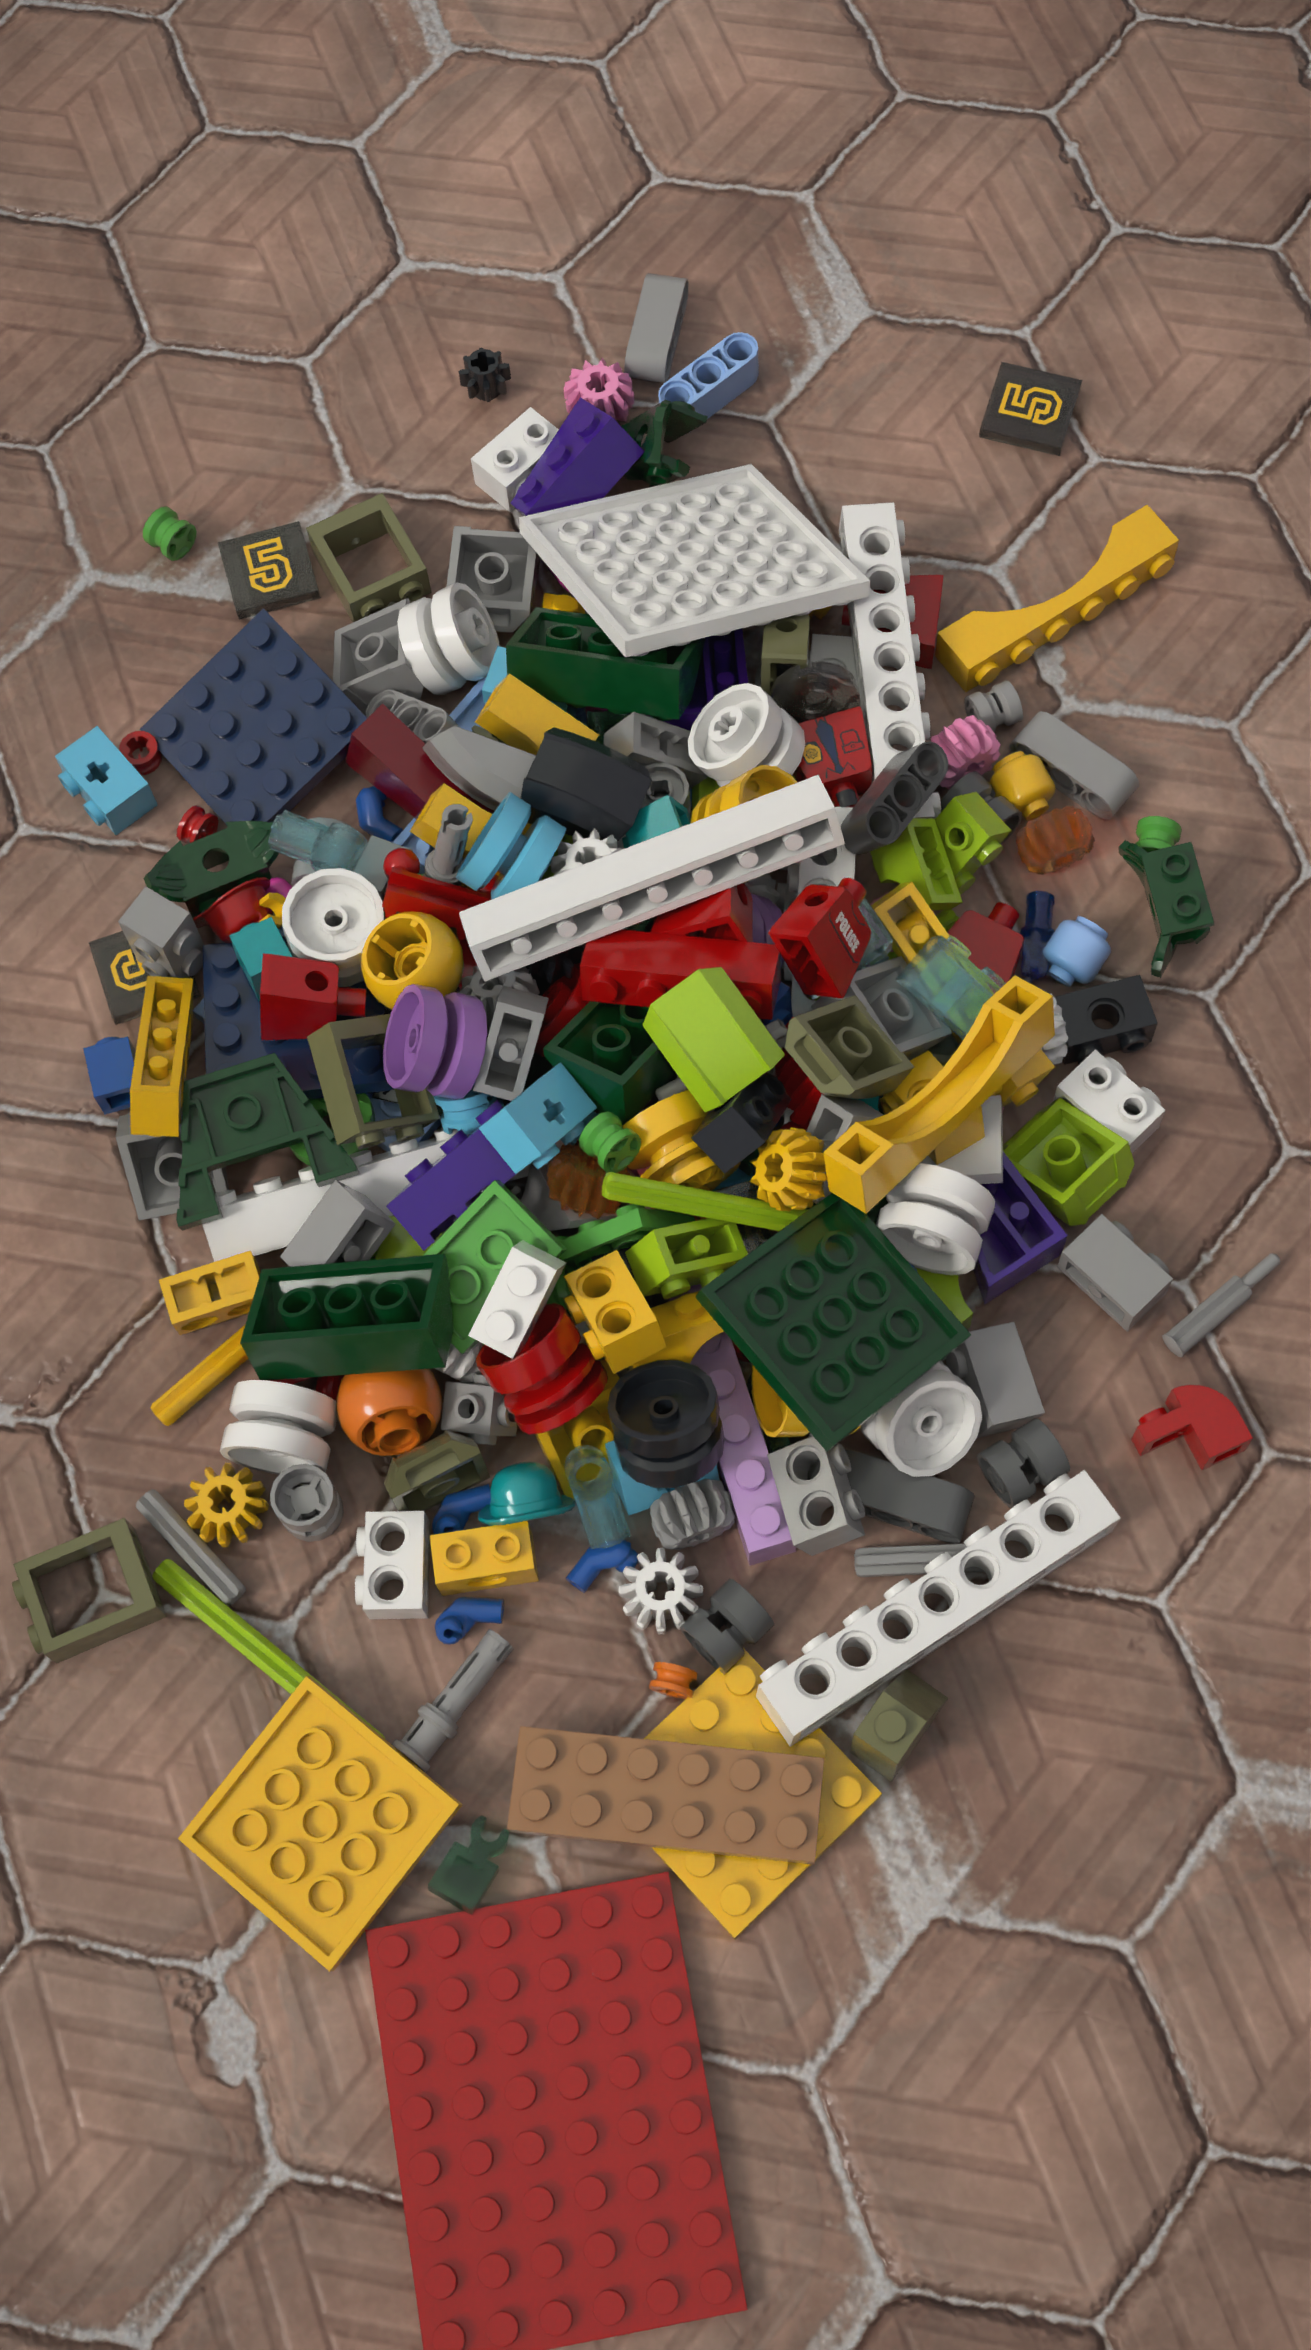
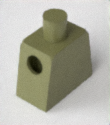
M793 615L773 620L771 623L764 625L761 656V688L774 699L780 708L794 717H805L809 615ZM781 663L792 664V678H779L777 676L778 665Z

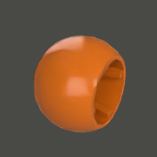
M430 1369L345 1375L341 1380L336 1397L337 1418L345 1435L358 1448L380 1456L404 1454L422 1445L437 1428L442 1412L441 1389Z

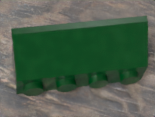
M536 607L506 644L507 675L510 673L546 699L564 702L573 708L591 706L608 709L614 714L636 712L651 715L652 718L660 721L679 720L693 697L705 638L693 640L684 646H669L653 650L644 656L625 657L589 614Z
M589 1001L543 1048L544 1056L553 1067L560 1062L564 1065L597 1108L594 1112L598 1114L607 1111L613 1112L620 1118L622 1125L635 1117L655 1096V1090L665 1085L676 1072L643 1027L649 1007Z
M445 1254L262 1269L240 1344L260 1380L445 1368L454 1330L448 1260Z

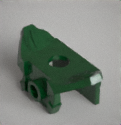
M664 400L633 418L629 423L622 425L621 427L645 451L623 476L627 480H643L649 484V487L670 483L680 477H685L689 473L690 466L680 459L664 455L662 451L664 441L670 443L707 423L708 417L695 412V408L688 403ZM644 434H647L644 443L641 446Z
M226 822L228 828L184 846L179 841L156 863L143 879L149 889L169 901L185 903L193 919L206 911L215 901L234 887L255 878L266 877L270 880L272 876L269 867L279 855L285 834L279 822ZM229 861L227 867L222 871L210 872L207 870Z
M1125 840L1118 847L1119 854L1136 872L1144 886L1159 940L1151 963V975L1161 978L1174 955L1177 944L1191 942L1198 944L1206 938L1210 932V926H1214L1213 916L1192 842L1146 852L1138 845Z

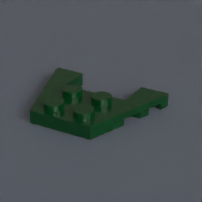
M275 1053L184 1081L181 1141L183 1142L181 1168H179L178 1180L180 1199L176 1217L178 1227L182 1231L223 1218L210 1174L211 1171L304 1142L318 1187L332 1184L335 1180L341 1181L360 1175L354 1161L342 1145H337L333 1132L323 1121Z

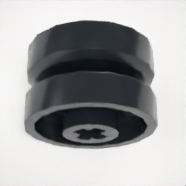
M657 1360L637 1366L622 1376L611 1390L607 1409L614 1432L615 1448L622 1470L633 1480L653 1488H677L698 1481L714 1469L723 1455L725 1437L722 1421L719 1416L720 1407L717 1391L711 1377L698 1366L679 1360Z

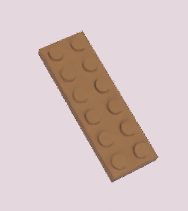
M520 1726L507 1830L508 1832L815 1865L824 1758Z

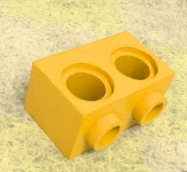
M250 1250L159 1279L173 1327L179 1335H183L249 1314L260 1277V1269Z
M617 1250L564 1276L571 1295L563 1298L567 1309L576 1325L585 1321L589 1331L583 1333V1336L594 1359L597 1361L604 1357L613 1374L667 1348L654 1313Z

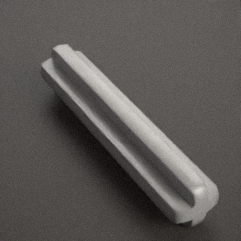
M149 1490L137 1501L136 1508L224 1604L230 1606L243 1596L246 1588L157 1490Z
M965 1544L858 1548L854 1553L855 1572L858 1577L926 1575L927 1573L924 1568L933 1559L945 1552H949L953 1557L967 1548ZM968 1567L964 1570L965 1573L985 1572L979 1567Z

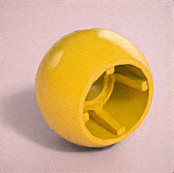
M410 911L388 917L372 930L362 949L361 970L365 984L378 1002L390 1009H393L398 996L406 986L417 984L436 988L444 997L446 994L455 992L462 979L464 961L459 940L447 924L430 914Z

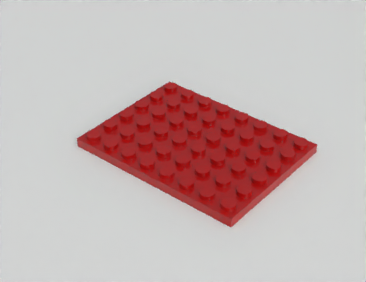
M669 1872L365 1930L423 2350H550L748 2310Z

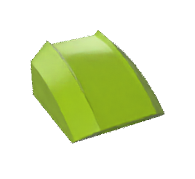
M722 967L696 970L651 1003L643 1022L645 1030L705 1113L723 1105L757 1078L770 1071L785 1055Z
M1061 1097L1037 1112L1003 1144V1152L1045 1207L1069 1226L1086 1224L1089 1217L1120 1188L1126 1186L1135 1165L1127 1140Z

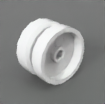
M454 583L437 591L432 599L423 597L405 605L399 611L398 631L405 657L416 677L430 692L435 695H445L461 688L467 680L478 681L487 677L496 648L500 646L499 639L486 607L477 594L466 584Z
M750 683L734 685L717 694L699 713L692 725L688 738L690 758L708 777L715 779L720 787L729 784L733 779L760 765L777 766L793 775L801 762L805 749L804 730L797 721L784 709L780 708L774 699L760 686Z
M343 868L321 869L304 876L289 890L282 906V926L292 957L335 963L339 966L338 987L351 986L363 981L364 978L361 970L362 949L372 930L385 920L384 907H382L383 901L376 887L361 874Z
M918 1164L887 1194L886 1200L888 1204L880 1209L875 1225L914 1267L945 1275L966 1274L975 1268L982 1247L980 1234L988 1229L995 1208V1199L989 1190L977 1181L957 1171L937 1165Z
M939 1362L864 1422L859 1429L899 1471L913 1477L933 1476L956 1464L967 1454L976 1440L982 1421L980 1400L963 1380L952 1374L943 1362Z
M268 1380L241 1381L234 1386L229 1410L239 1421L225 1427L220 1447V1453L223 1457L236 1464L279 1475L283 1470L299 1464L313 1465L326 1473L331 1449L328 1443L321 1437L329 1435L335 1430L337 1422V1404L335 1400L308 1388Z

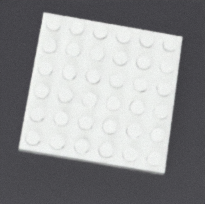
M752 464L519 517L520 534L625 657L644 656L653 650L669 646H684L693 640L713 635L723 636L733 630L753 625L763 626L771 623L773 620L793 615H807L813 610L833 605H847L853 600L869 597L870 580Z

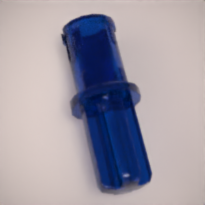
M1033 891L1027 894L1025 926L1019 932L1025 938L1022 949L1021 973L1023 976L1030 977L1031 980H1038L1039 977H1045L1048 974L1049 962L1045 959L1043 950L1055 932L1052 929L1055 897L1046 891Z

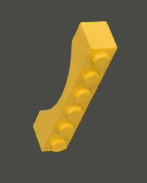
M1145 505L1112 526L1108 543L1096 564L1080 581L1068 590L1043 603L1018 610L970 612L938 632L935 657L965 693L977 685L985 686L991 683L999 675L1000 671L1011 664L1025 662L1037 648L1049 641L1054 643L1062 639L1070 628L1079 622L1093 620L1104 610L1105 606L1118 598L1124 600L1130 597L1147 580L1152 577L1158 579L1164 576L1175 563L1174 559L1179 539L1148 505Z
M1014 975L983 1004L975 1022L958 1049L938 1074L921 1091L888 1114L872 1120L855 1122L823 1152L829 1191L867 1214L1055 1036L1053 995Z

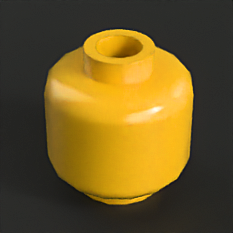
M1018 751L1004 757L994 765V774L989 783L995 791V797L1004 796L1022 812V816H1024L1026 821L1041 816L1049 809L1047 802L1053 797L1056 788L1038 756L1032 754L1025 755L1023 751Z

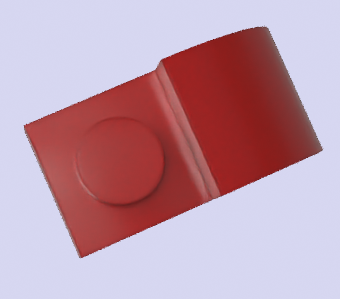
M1184 1385L1173 1388L1165 1401L1170 1412L1167 1413L1165 1408L1161 1407L1145 1414L1138 1420L1140 1425L1137 1426L1131 1438L1139 1455L1142 1456L1184 1437L1201 1470H1205L1244 1452L1253 1439L1234 1404L1220 1392L1201 1385Z

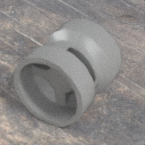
M1007 680L995 684L991 691L987 693L978 691L966 696L964 699L967 717L974 715L978 720H982L986 726L989 725L993 731L999 725L1011 726L1023 720L1021 701L1014 686Z

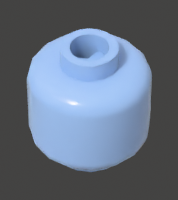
M1078 916L1075 921L1063 920L1042 952L1044 960L1051 966L1047 972L1048 975L1068 987H1071L1074 981L1082 984L1092 982L1111 953V947L1106 941L1108 933L1094 922L1082 916Z

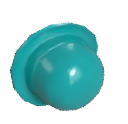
M537 1462L515 1463L498 1471L492 1479L490 1505H486L479 1511L478 1520L483 1524L493 1526L564 1514L575 1507V1500L560 1494L556 1477L553 1471L546 1465Z

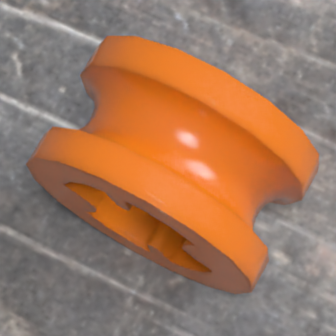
M654 1663L653 1670L657 1672V1678L650 1681L649 1689L675 1698H692L693 1691L689 1685L692 1681L697 1680L698 1673L696 1671L672 1663Z

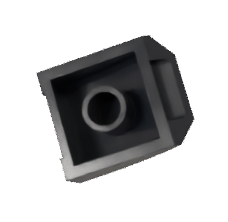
M553 727L544 733V739L527 776L523 780L521 799L531 805V815L527 823L533 824L537 818L546 815L565 827V834L573 836L576 830L584 839L589 838L595 828L599 832L600 840L613 834L618 842L633 826L652 778L646 767L616 750L575 733Z

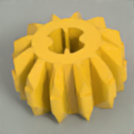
M791 1127L790 1129L772 1131L767 1141L757 1148L759 1152L758 1158L750 1161L756 1166V1173L750 1182L759 1186L757 1198L769 1203L770 1207L776 1208V1210L790 1212L791 1210L812 1208L814 1199L825 1197L822 1183L827 1180L824 1155L822 1153L824 1141L816 1136H812L811 1132H806L805 1129Z
M225 1462L220 1476L211 1467H206L204 1472L208 1481L204 1484L195 1480L191 1481L190 1487L198 1496L189 1497L184 1500V1507L193 1512L187 1519L188 1525L192 1529H200L199 1537L206 1543L212 1541L217 1536L221 1547H228L231 1543L232 1534H235L241 1543H247L249 1538L244 1529L248 1526L258 1530L262 1529V1521L254 1514L263 1513L269 1509L267 1501L259 1498L266 1490L261 1481H252L253 1473L247 1467L236 1473L233 1465ZM231 1497L235 1502L234 1507L230 1511L223 1507L221 1511L218 1508L219 1503L223 1499L230 1503Z

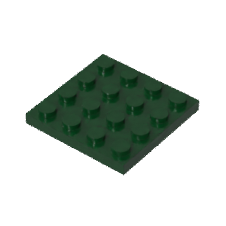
M833 1193L701 1288L696 1295V1299L826 1452L861 1426L971 1336L969 1331L868 1215Z

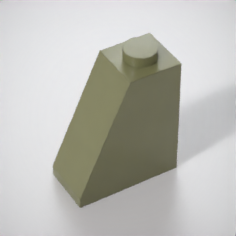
M906 1669L883 1690L854 1732L850 1753L892 1782L947 1702L948 1697Z

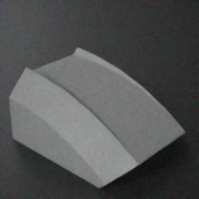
M454 526L446 587L457 582L466 584L477 594L486 607L495 630L498 632H513L531 613L541 557L520 532L472 529L471 527Z
M409 598L335 631L333 682L365 716L370 701L377 694L388 689L398 691L418 700L421 698L424 686L414 674L405 657L398 631L399 611L410 603Z
M453 726L429 739L422 747L432 762L452 783L471 798L494 811L509 792L521 799L523 780L527 776L536 756L457 726Z

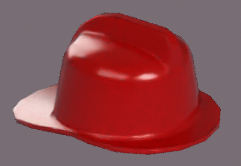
M266 877L255 878L234 887L222 895L206 911L193 918L196 928L208 925L223 942L232 943L229 935L240 931L248 924L258 923L268 914L273 915V911L270 908L259 906V900L267 895L266 890L270 887V880Z

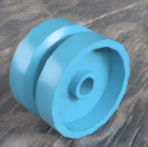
M509 792L475 840L458 870L456 879L473 890L478 891L483 889L496 872L499 871L500 874L491 890V900L539 882L551 864L552 857H554V853L565 834L566 828L544 815L537 818L524 835L521 834L531 815V805Z

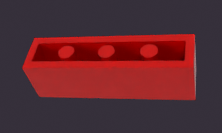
M621 929L586 943L580 963L582 1001L650 1007L651 1003L696 970L722 967L759 1019L772 1020L781 981V954L775 944Z

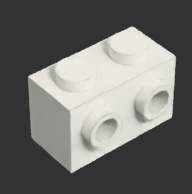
M528 408L471 458L475 484L511 512L514 507L510 503L517 494L519 487L527 479L559 429L534 409Z
M1096 1049L1057 1086L1053 1100L1055 1101L1061 1097L1127 1140L1132 1153L1159 1128L1165 1113L1161 1101L1151 1090L1146 1087H1138L1127 1077L1125 1069L1119 1062L1111 1057L1105 1058Z

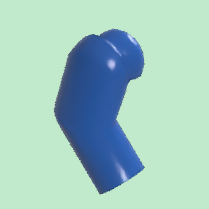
M375 786L363 788L356 798L358 820L361 829L370 835L393 843L403 829L383 817V807L385 806L383 800L387 799L386 795Z
M489 1484L447 1495L434 1516L432 1522L434 1534L463 1530L471 1513L481 1511L486 1505H490L491 1492Z
M620 1538L593 1544L588 1547L567 1575L566 1580L575 1588L585 1593L602 1570L615 1567L619 1572L623 1573L626 1566L635 1568L638 1564V1553L631 1548L630 1542Z
M465 1596L457 1598L436 1620L435 1631L437 1638L443 1644L451 1645L461 1640L477 1622L502 1624L504 1599Z

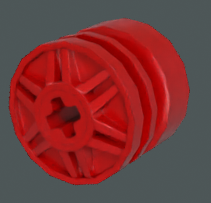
M556 1303L545 1305L524 1349L512 1359L485 1344L476 1357L477 1367L495 1392L506 1394L504 1397L506 1409L514 1414L515 1422L519 1428L529 1435L550 1431L578 1416L597 1399L608 1381L606 1369L600 1361L594 1359L588 1345L579 1344L581 1340L579 1329L565 1308Z

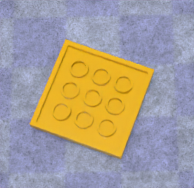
M744 1649V1656L725 1675L720 1671L721 1668L719 1667L693 1691L692 1698L687 1697L644 1739L824 1758L816 1861L882 1796V1793L820 1728L791 1747L788 1745L756 1698L758 1685L763 1682L760 1675L765 1670ZM651 1847L734 1940L812 1865Z
M306 1676L178 1837V1840L330 1972L335 1971L463 1804L312 1677Z

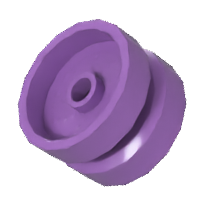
M417 984L406 986L398 996L391 1011L385 1034L383 1065L387 1083L394 1089L416 1093L427 1088L433 1096L453 1100L464 1098L476 1081L485 1054L487 1016L483 1002L475 996L453 992L443 997V994L436 988Z

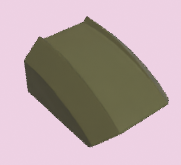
M856 995L800 1014L789 1021L785 1049L820 1093L826 1096L853 1099L881 1096L895 1091L914 1068L904 1053L898 1050L866 1011L867 1008Z
M445 1430L443 1434L397 1458L392 1457L384 1485L398 1511H426L442 1503L447 1495L475 1486L489 1479L490 1475L475 1441L470 1437Z

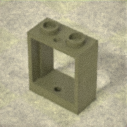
M383 493L306 527L313 554L352 622L358 621L406 598H409L410 603L432 593L427 568ZM389 533L408 567L354 592L335 557Z
M390 1014L329 1022L307 1036L337 1145L356 1142L357 1148L363 1149L385 1142L384 1137L396 1135L397 1142L416 1139L425 1134L424 1127L440 1119L434 1096L425 1088L423 1091L416 1093L394 1089L402 1117L368 1123L363 1121L344 1050L382 1045L384 1049L385 1034Z
M125 1518L13 1564L18 1580L12 1582L14 1594L21 1608L29 1609L34 1623L27 1627L31 1643L37 1654L44 1653L56 1664L167 1617L136 1529ZM114 1546L134 1604L57 1636L37 1577Z

